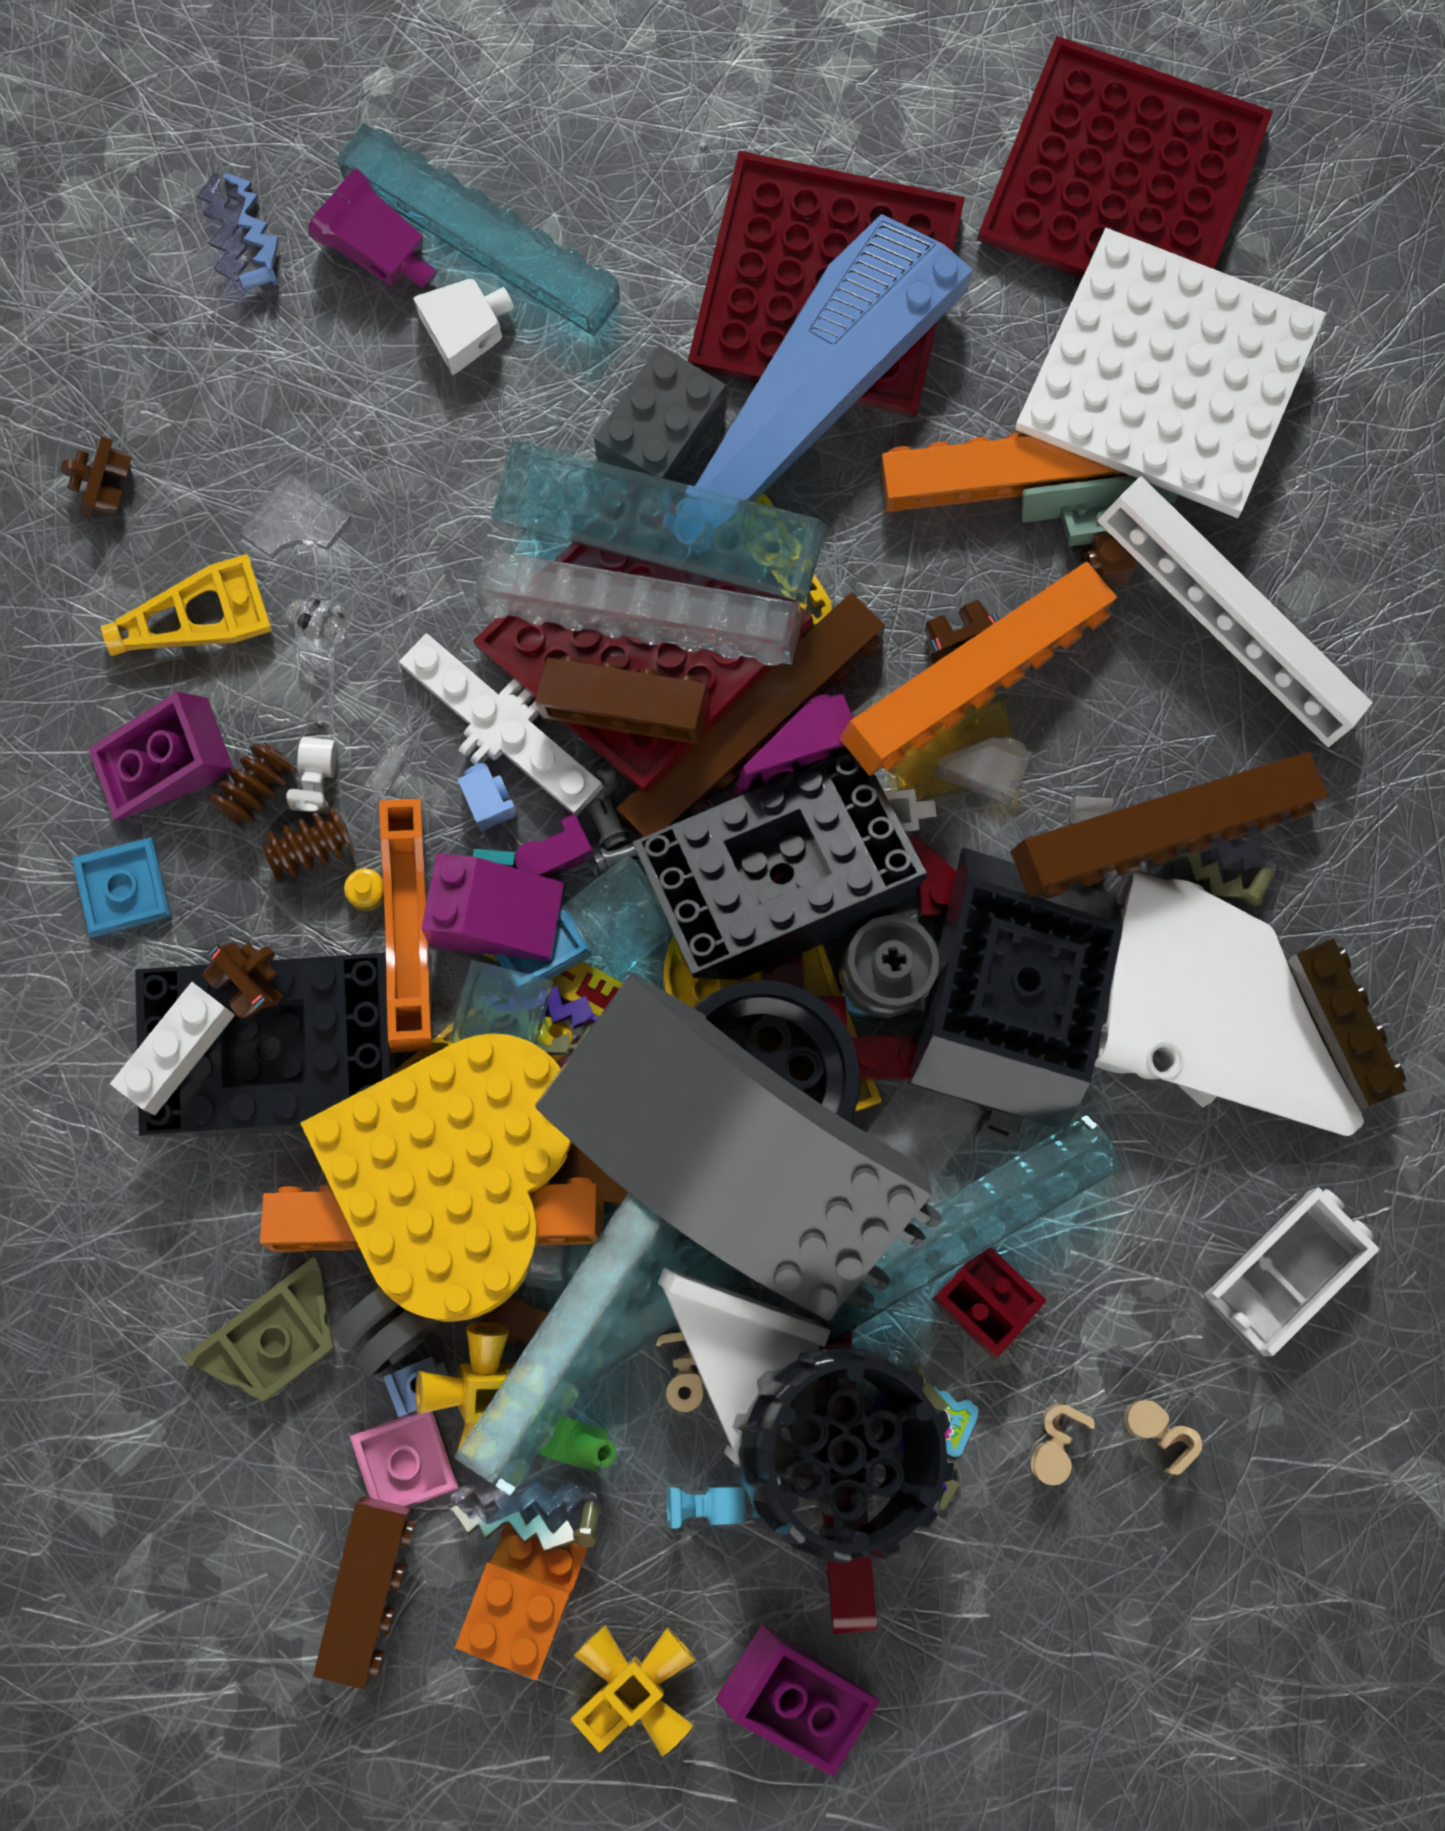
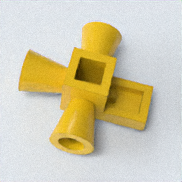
M480 1322L466 1327L471 1364L459 1365V1378L419 1370L416 1377L415 1402L418 1414L457 1406L465 1421L457 1454L468 1460L489 1461L498 1458L500 1455L496 1423L508 1422L509 1410H544L547 1368L544 1363H500L509 1328L501 1324Z
M606 1625L598 1630L573 1655L607 1681L570 1719L599 1753L628 1725L631 1727L639 1718L661 1757L673 1749L693 1728L694 1725L660 1700L665 1690L661 1683L697 1661L685 1644L668 1627L643 1662L635 1656L627 1663Z

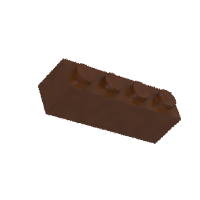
M563 656L561 659L547 657L535 703L543 719L701 745L711 697L707 684L692 676H680L677 679L662 676L659 672L650 669L634 672L623 670L620 666L612 663H601L600 666L585 664L574 657Z
M362 1496L355 1502L313 1677L360 1689H365L372 1677H379L385 1657V1651L379 1650L382 1633L389 1635L396 1608L389 1607L393 1590L400 1591L406 1570V1565L400 1564L403 1547L410 1548L415 1534L416 1522L410 1521L413 1508Z

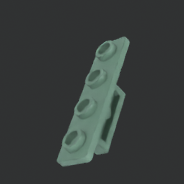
M1122 476L1025 489L1022 492L1021 520L1022 522H1033L1060 518L1069 547L1092 544L1095 536L1109 534L1097 520L1138 478ZM1150 484L1168 503L1176 502L1178 494Z

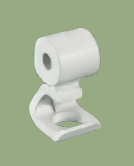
M305 736L301 738L298 748L297 768L299 773L303 774L301 777L303 790L289 789L287 791L286 799L290 810L325 815L329 813V807L324 796L325 787L323 782L324 778H334L337 762L336 740Z

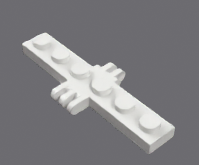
M427 633L399 661L402 668L469 724L464 732L467 739L460 746L459 752L464 757H467L478 747L479 749L470 759L472 764L484 763L488 757L492 760H497L502 754L505 755L569 812L575 814L576 817L603 788L602 783L532 724L540 715L535 701L528 706L534 697L526 689L518 697L516 696L522 687L515 679L498 695Z

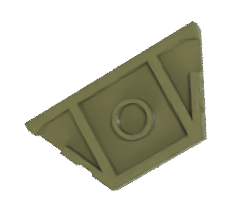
M313 1256L183 1356V1361L192 1367L215 1376L229 1385L245 1391V1393L263 1402H267L335 1349L333 1335L330 1333L332 1327L319 1259Z

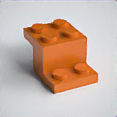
M506 1524L494 1555L485 1566L455 1649L538 1680L589 1547H582L575 1542L544 1553L538 1536L524 1544L509 1524Z

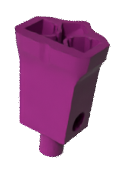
M358 168L350 172L332 196L316 212L308 225L309 237L322 245L339 250L390 287L403 273L424 290L430 285L437 274L433 267L418 256L422 251L423 236L373 191L368 178Z

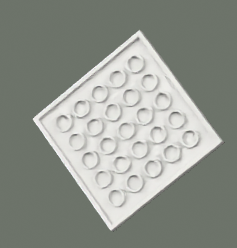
M1105 228L1017 420L1015 430L1135 478L1142 476L1150 484L1239 518L1326 312Z

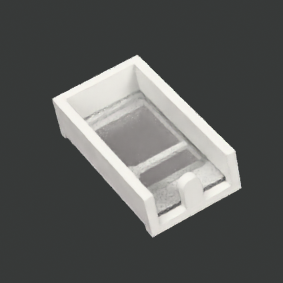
M1318 1187L1309 1190L1213 1287L1204 1293L1211 1303L1263 1356H1274L1380 1250L1372 1242L1375 1238L1373 1233L1360 1221L1355 1220L1353 1222L1342 1211L1344 1205L1341 1200L1327 1189L1322 1191Z

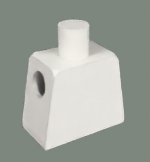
M474 279L460 281L413 298L420 320L452 375L458 373L501 340L502 334L497 317L514 309L512 300L504 287L484 297Z

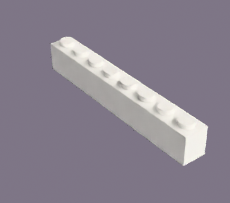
M1142 476L1097 520L1327 747H1330L1352 729L1373 703Z

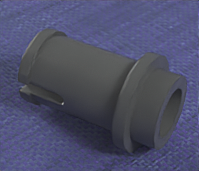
M602 798V806L599 800L591 803L587 810L591 814L601 836L599 840L600 846L606 847L608 851L628 844L630 842L628 839L630 832L628 828H623L611 798Z
M633 842L605 851L604 848L599 849L600 854L593 856L601 879L608 877L612 880L614 879V874L642 864Z

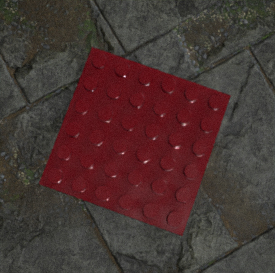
M1056 36L979 230L977 240L1083 278L1105 228L1215 269L1273 111Z
M739 151L688 362L704 372L758 383L829 264L881 214L944 244L953 252L965 197ZM937 322L855 403L917 416Z
M639 476L473 642L477 649L508 676L515 679L535 699L547 657L561 659L563 656H570L581 660L585 664L600 666L601 663H612L628 671L639 672L642 669H650L659 672L665 677L679 679L680 676H692L707 684L711 697V704L703 732L704 735L814 622L813 617L718 539L698 556L670 531V526L681 509ZM563 722L644 794L695 745Z

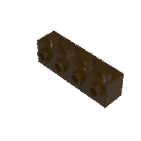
M1333 938L1299 952L1287 960V964L1317 1031L1359 1110L1361 1111L1407 1091L1403 1084L1406 1082L1405 1073L1399 1062L1395 1059L1392 1060L1385 1046L1388 1042L1386 1033L1379 1022L1373 1021L1367 1009L1369 1006L1368 996L1364 988L1360 984L1355 983L1349 971L1351 962L1345 949L1342 946L1338 947Z

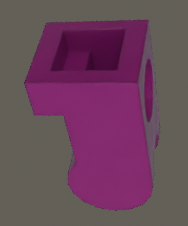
M573 814L560 820L563 832L542 842L530 841L521 845L515 855L517 869L552 878L592 859L594 856L593 850L576 815Z

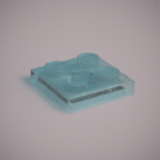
M471 960L449 1041L458 1042L462 1039L482 1034H506L522 1038L537 1045L554 981Z

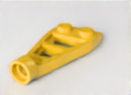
M248 554L209 565L119 617L115 622L101 626L102 635L111 657L139 649L236 643L273 631ZM206 591L216 592L224 612L223 619L216 624L197 625L192 623L186 611L188 603ZM170 607L175 608L181 624L180 629L163 634L151 633L148 625L150 616ZM128 630L129 636L126 639H124L122 631Z

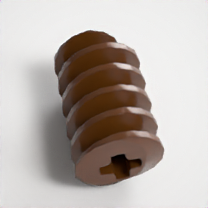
M264 742L265 747L255 743L250 746L255 759L242 756L239 759L245 770L244 772L234 768L229 771L234 784L221 781L218 784L224 794L223 797L216 794L208 796L213 807L242 830L244 829L240 823L241 820L251 823L257 821L250 810L252 807L263 811L267 809L261 799L262 795L272 798L277 797L271 784L275 782L284 786L287 785L288 782L283 776L282 771L287 770L295 774L298 771L294 764L266 742Z
M333 807L329 808V821L325 822L318 813L313 814L314 827L310 828L303 819H299L298 833L296 834L287 825H284L283 839L279 840L272 831L267 832L268 845L263 846V849L278 883L284 881V869L292 877L299 876V863L308 871L314 870V857H317L323 865L329 864L330 851L339 859L345 858L346 844L356 853L345 823Z

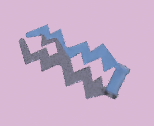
M214 173L197 196L198 199L211 204L203 212L204 216L224 223L209 241L211 247L226 252L213 267L215 272L235 282L242 297L246 296L245 290L269 282H273L274 286L278 285L273 267L279 239L277 236L264 234L268 227L266 222L247 215L258 200L257 194L247 192L252 186L251 182L225 173L223 175L225 181L234 186V188L226 193L227 197L213 193L220 181L218 173ZM229 198L239 202L234 210L226 208L230 203ZM239 227L250 229L243 238L244 242L262 248L253 258V261L256 264L265 265V267L242 275L240 274L248 264L246 261H240L239 259L248 247L246 244L231 239Z

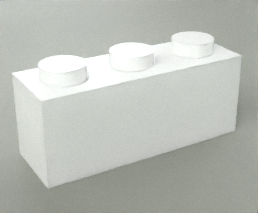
M191 982L112 1080L110 1085L144 1111L156 1115L235 1014Z

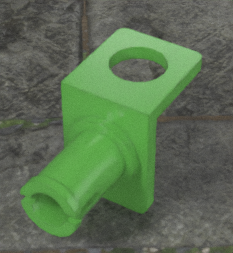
M545 1409L537 1410L526 1443L527 1450L590 1471H596L599 1466L601 1468L610 1466L616 1456L615 1445L613 1442L607 1441L609 1434L607 1430ZM547 1422H550V1437L542 1445L540 1441L541 1430Z

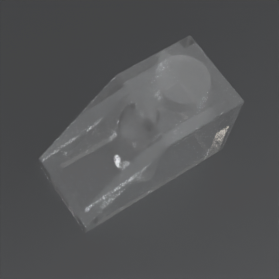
M993 737L941 757L934 775L1009 807L1027 768L1032 752L1025 750V745L1015 739L1004 737L1001 740Z

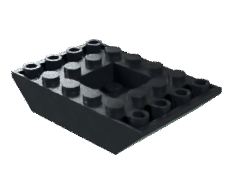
M849 750L633 842L693 978L741 980L857 930L872 919L893 914L927 878V873L875 773L869 776ZM781 871H789L794 874L792 880L786 884H776L772 881L773 877Z
M965 847L962 848L938 949V976L928 993L908 1085L1060 1130H1067L1092 1080L1123 929V921L1116 895L1089 886L1082 887L1079 883H1073L1068 885V891L1058 896L1045 899L1042 893L1028 898L1015 863ZM1020 970H1026L1034 976L1036 984L1032 992L1025 991L1020 987L1018 983V973Z
M385 952L272 960L269 965L277 974L270 982L282 994L283 998L275 1006L262 1008L247 1018H240L230 1007L229 1001L240 991L233 981L225 989L217 990L202 976L209 964L135 969L137 1049L191 982L235 1014L156 1115L144 1111L138 1106L139 1136L199 1138L303 1130L301 1122L392 1076L387 1025V969ZM270 1038L278 1039L282 1047L281 1053L273 1060H264L260 1055L262 1043Z

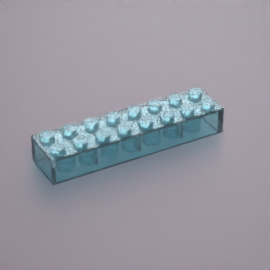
M513 439L491 516L492 519L512 527L804 605L807 601L828 526L818 518Z

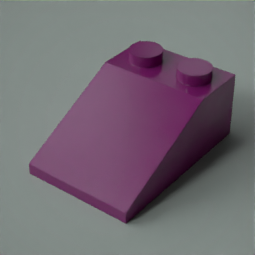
M177 691L88 748L113 820L117 821L204 788L233 768L208 698Z
M824 694L809 700L743 767L733 798L848 750L839 739L849 721L853 719L844 695L840 694L829 697L828 694Z
M437 853L421 930L429 947L433 949L551 961L565 884L478 857Z
M763 1624L715 1699L734 1722L833 1777L880 1702L876 1696L795 1642Z

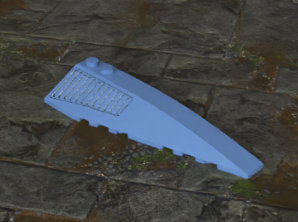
M881 214L827 267L670 526V531L700 556L967 293L973 269L944 244Z

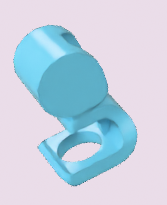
M744 1486L708 1487V1491L704 1495L686 1494L677 1487H666L667 1527L680 1528L683 1521L688 1517H706L710 1525L747 1522L746 1490Z

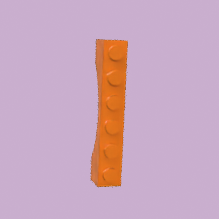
M421 798L379 800L385 908L389 1047L391 1053L433 1050L429 951L427 940L421 930L426 908Z

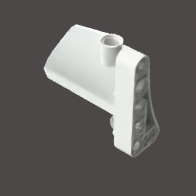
M1136 870L1123 875L1116 894L1123 921V929L1094 1067L1120 1074L1136 1073L1138 1076L1149 1080L1162 1079L1342 1136L1352 1135L1361 1128L1364 1123L1362 1113L1317 1031L1287 964L1274 929L1269 924L1207 893L1198 884L1179 879L1164 880ZM1156 1050L1163 1059L1159 1070L1153 1065V1055Z

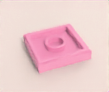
M434 1411L423 1414L415 1412L350 1436L370 1498L410 1507L459 1489Z

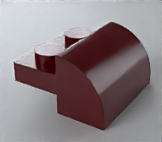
M986 1242L979 1246L931 1299L993 1360L1003 1353L1047 1301Z

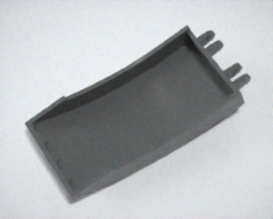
M631 972L535 1103V1108L600 1169L669 1224L750 1278L827 1321L832 1318L845 1301L863 1310H868L874 1304V1296L867 1289L861 1287L859 1283L863 1281L882 1291L888 1287L891 1281L890 1277L879 1267L877 1268L875 1264L896 1238L907 1244L909 1243L915 1248L921 1247L926 1241L925 1234L918 1227L910 1223L913 1218L931 1228L937 1227L942 1221L941 1214L926 1203L932 1196L926 1167L827 1109L741 1048L707 1021L706 1015Z

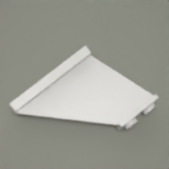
M664 1267L658 1284L662 1286L729 1441L730 1446L727 1445L724 1453L735 1464H739L740 1435L732 1426L736 1414L747 1413L750 1405L758 1395L757 1379L766 1371L780 1370L787 1364L797 1360L800 1352L819 1350V1345L825 1347L831 1330L811 1318ZM817 1379L806 1386L792 1401L789 1407L793 1408L795 1412L815 1413ZM806 1420L801 1421L795 1432L798 1442L804 1444L810 1439L811 1427ZM778 1429L774 1462L779 1485L781 1484L780 1471L783 1464L788 1459L794 1457V1452L782 1444ZM806 1465L799 1470L797 1483L798 1486L808 1488L813 1479L811 1478V1469Z

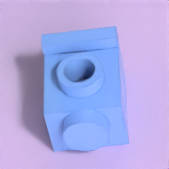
M486 763L470 767L464 772L465 776L457 779L480 832L518 816L511 799L503 802L504 799L509 798V794L501 776L498 775L492 778Z
M432 1356L383 1376L398 1417H404L417 1411L415 1391L412 1384L417 1377L418 1371L451 1376L445 1361L438 1364L436 1357Z

